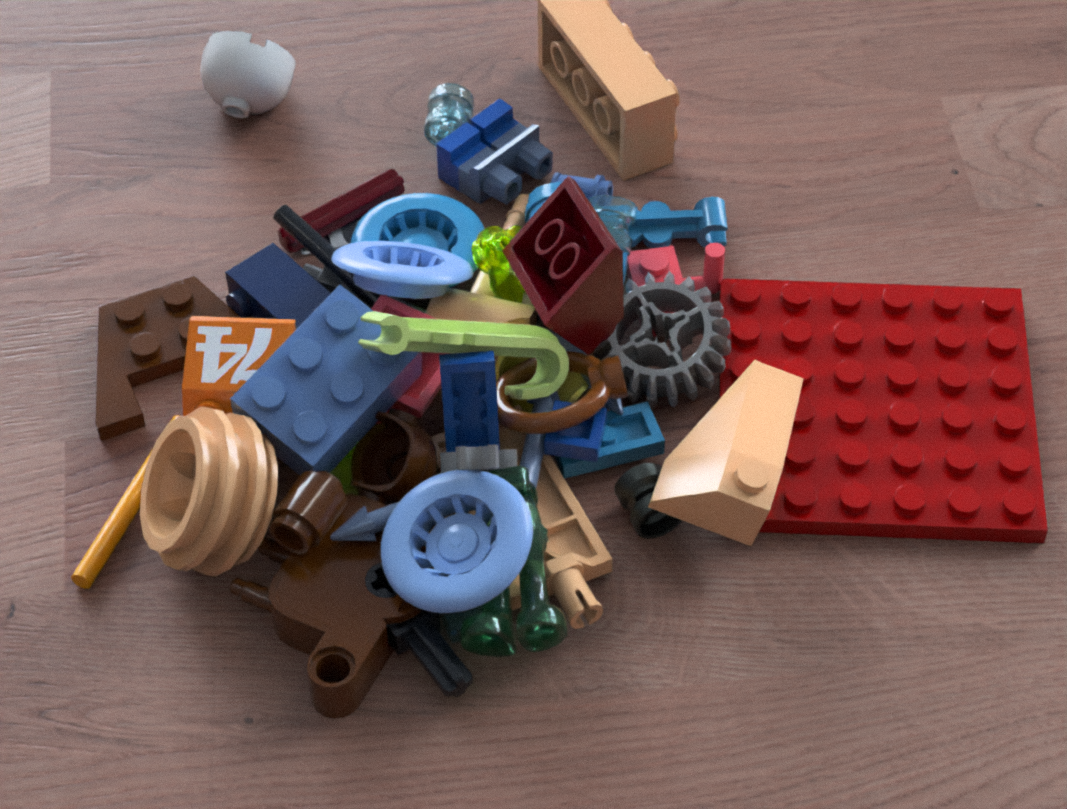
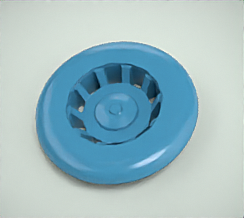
M432 193L405 194L379 203L360 219L351 238V243L395 241L445 250L466 260L471 265L473 273L482 263L487 251L486 230L475 212L453 198ZM459 283L449 284L448 287H449V288L454 287V286L458 285Z

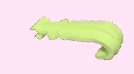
M377 311L367 312L360 317L363 322L381 326V335L378 339L373 341L360 339L358 341L359 345L364 349L395 355L402 351L452 354L494 351V356L536 358V373L531 380L523 384L505 386L504 394L514 399L532 400L548 397L561 387L569 371V357L565 348L560 345L558 338L548 329L539 326L409 318Z

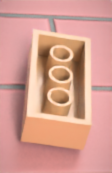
M538 0V67L621 179L625 181L673 163L674 142L678 139L675 125L676 107L680 103L678 90L675 84L669 79L666 80L657 69L652 55L648 51H643L634 40L629 26L626 23H621L614 15L608 0Z

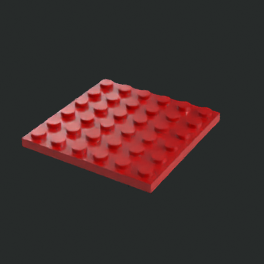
M723 278L720 282L719 301L724 308V316L722 318H726L730 323V334L727 338L731 341V352L727 356H722L725 359L726 367L723 373H719V399L754 360L804 378L783 470L770 512L759 532L1045 543L1048 527L1021 289Z

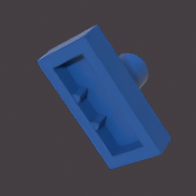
M494 351L439 354L446 452H456V447L458 446L480 447L498 445V450H500Z

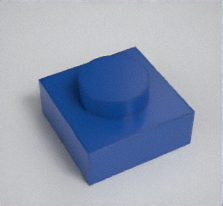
M555 400L552 411L573 403ZM603 407L593 417L574 427L558 432L546 433L544 454L597 462L607 424V408Z

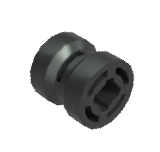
M643 463L626 471L618 479L614 489V493L623 508L631 511L630 522L640 537L645 539L664 536L682 522L680 519L648 507L661 471V466L655 463Z

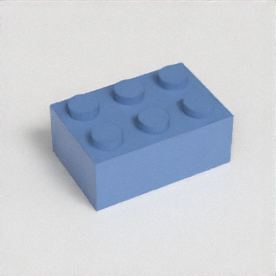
M339 285L230 398L233 413L252 417L261 433L266 434L273 444L276 456L299 475L305 471H325L330 473L379 421L375 418L377 411L386 413L422 374V352L402 351L399 354L389 355L367 350L359 345L358 341L360 339L372 341L378 339L381 335V326L361 321L360 317L373 310L342 285Z

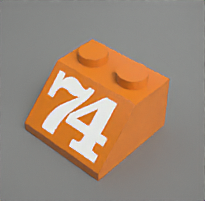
M191 316L182 381L183 416L186 417V415L200 406L221 410L225 415L229 412L233 413L230 398L296 330V320Z

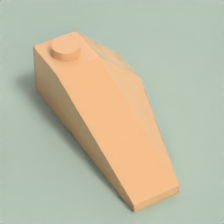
M754 360L665 459L648 507L752 546L770 512L784 466L804 378Z

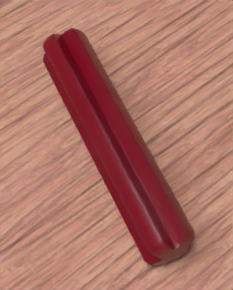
M388 169L300 217L322 237H325L365 215L379 203L402 195L405 191L404 180L395 169ZM279 228L277 231L278 240L288 253H295L305 248L284 228Z

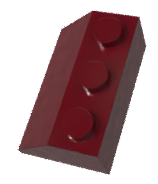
M567 176L502 252L544 325L587 355H590L601 342L607 340L613 334L616 325L624 318L623 252L577 182L570 176Z

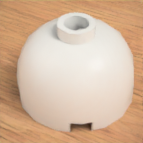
M222 31L214 33L209 37V41L202 54L201 78L204 89L214 102L222 106V111L232 117L247 118L249 114L256 115L271 111L286 97L293 80L296 61L288 51L270 40H266L265 47H262L258 44L250 43L252 34L238 31Z

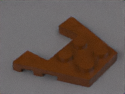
M195 276L99 306L95 423L101 441L146 426L143 412L132 387L184 370L188 327L191 316L241 318Z

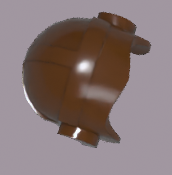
M390 408L389 413L377 411L375 418L382 423L371 428L357 443L351 461L352 479L350 486L359 491L358 495L385 505L399 502L418 484L437 474L436 448L432 438L425 430L418 426L419 419L417 417Z

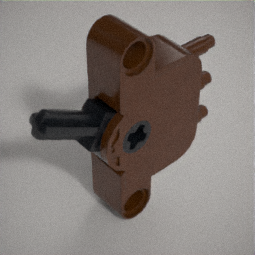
M348 494L346 495L347 506L317 547L310 548L306 553H293L283 548L275 540L268 537L263 538L262 543L257 548L259 553L268 556L272 561L282 564L269 587L241 578L233 579L230 584L229 590L231 594L240 597L246 603L272 613L274 629L280 641L293 649L310 655L307 662V674L312 705L324 717L336 719L352 714L364 700L393 651L400 655L410 650L447 697L461 696L473 683V676L439 633L441 632L440 613L425 611L407 603L390 586L381 562L383 531L375 533L376 541H333L330 539L331 534L363 506L366 507L367 513L388 505L364 496ZM426 546L421 547V552H426ZM336 679L342 680V681H340V682H338V683H327V682H329V681H331V680H336Z

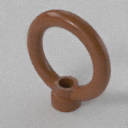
M566 351L569 357L568 372L580 373L589 377L591 388L575 403L558 410L542 413L519 411L510 405L511 397L504 394L505 386L526 383L536 373V358H529L516 364L496 381L498 423L509 430L524 434L553 433L581 424L598 413L607 403L608 399L615 400L628 397L619 355L599 360L586 353Z

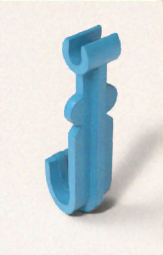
M562 182L544 184L535 188L529 194L525 210L526 223ZM706 197L699 200L695 204L694 210L670 211L669 207L660 201L646 203L642 207L641 212L631 205L593 207L620 248L635 247L642 240L649 248L667 247L671 244L672 238H697V242L702 247H706L710 243L727 245L726 231L728 227L725 202L719 197Z

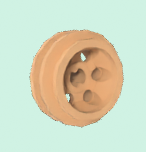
M200 406L186 415V417L180 415L169 422L156 440L147 462L141 488L140 519L143 537L149 548L158 551L166 566L181 571H189L193 568L194 571L216 577L230 570L233 566H238L249 560L262 543L271 522L276 501L278 464L273 444L266 434L261 433L252 417L230 412L225 415L221 410Z

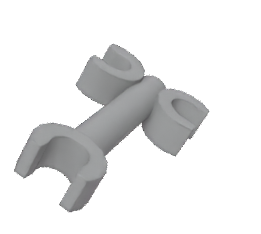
M498 445L480 447L458 446L456 447V452L440 453L441 473L453 470H481L489 473L518 472L517 449L498 450Z

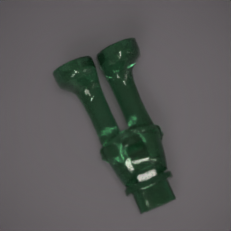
M524 466L492 470L489 473L506 480L519 491L528 505L532 518V544L527 560L519 573L521 611L517 616L515 631L510 588L508 586L498 596L483 604L482 612L464 619L460 630L461 645L468 652L478 655L509 657L517 652V634V639L524 649L530 652L548 650L560 644L567 637V620L564 612L555 605H551L548 598L544 552L549 539L548 530L542 525L537 507L538 492L530 485L529 469Z

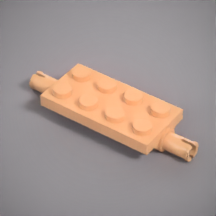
M441 388V389L439 390V392H438V395L441 396V398H442V388ZM520 404L513 407L519 411H523ZM499 424L500 450L517 449V465L519 469L526 434L509 430ZM445 430L443 433L431 437L436 448V475L441 474L440 453L446 452ZM544 454L535 493L529 496L522 495L528 505L533 523L530 552L518 576L502 593L512 611L555 594L568 617L571 627L580 629L584 627L580 617L582 613L589 625L599 620L603 614L602 605L596 600L586 582L612 572L613 559L552 457ZM518 472L492 473L515 487ZM470 510L468 514L475 515L476 511Z

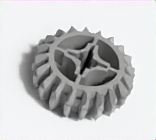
M670 271L664 277V282H655L653 275L648 272L645 276V285L640 287L628 279L626 283L627 294L624 295V318L616 325L613 334L607 340L601 342L593 351V356L599 360L619 355L626 388H628V399L632 403H635L643 394L647 395L649 406L653 409L658 404L659 397H667L669 405L673 408L678 404V394L685 393L689 399L695 401V398L698 396L696 385L711 389L714 385L712 373H723L726 367L725 359L722 356H727L731 352V341L727 338L730 334V323L726 318H722L724 316V308L720 301L711 302V291L708 290L707 286L694 292V280L690 276L680 285L675 284L674 275ZM640 319V330L630 336V342L620 346L625 331L633 322ZM652 329L654 330L657 337H665V342L668 338H670L669 341L671 351L669 350L665 342L658 343L657 338L653 342ZM702 333L703 339L699 348L684 362L681 351L686 346L692 344L693 337ZM659 366L663 369H651L646 367Z

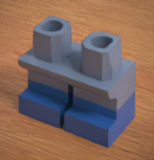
M498 99L470 119V124L466 122L436 144L438 178L479 204L493 197L507 205L517 198L522 190V177L519 175L526 172L533 178L541 180L553 168V153L539 142V126L532 124L527 128L513 118V107L502 99Z

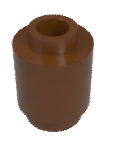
M305 471L301 473L272 514L273 523L270 525V533L275 541L288 551L297 554H304L310 548L317 547L347 506V497L341 482L335 476L325 471Z

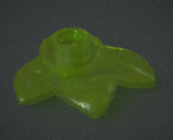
M513 225L506 230L498 226H489L479 232L477 239L472 244L473 260L482 272L489 275L490 287L497 298L522 303L523 294H526L502 250L523 226Z

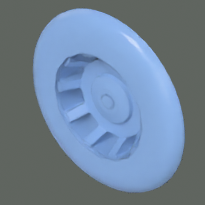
M356 242L341 246L334 251L331 257L332 262L337 267L353 273V281L358 287L373 293L398 298L422 299L443 296L448 291L449 284L461 283L473 277L471 265L463 258L438 248L406 242Z
M447 471L421 482L398 502L384 527L381 540V562L390 586L407 603L422 610L435 613L462 612L492 600L515 580L529 555L533 537V523L528 505L513 485L486 471ZM473 510L476 511V514H468V512ZM422 546H426V552H421Z

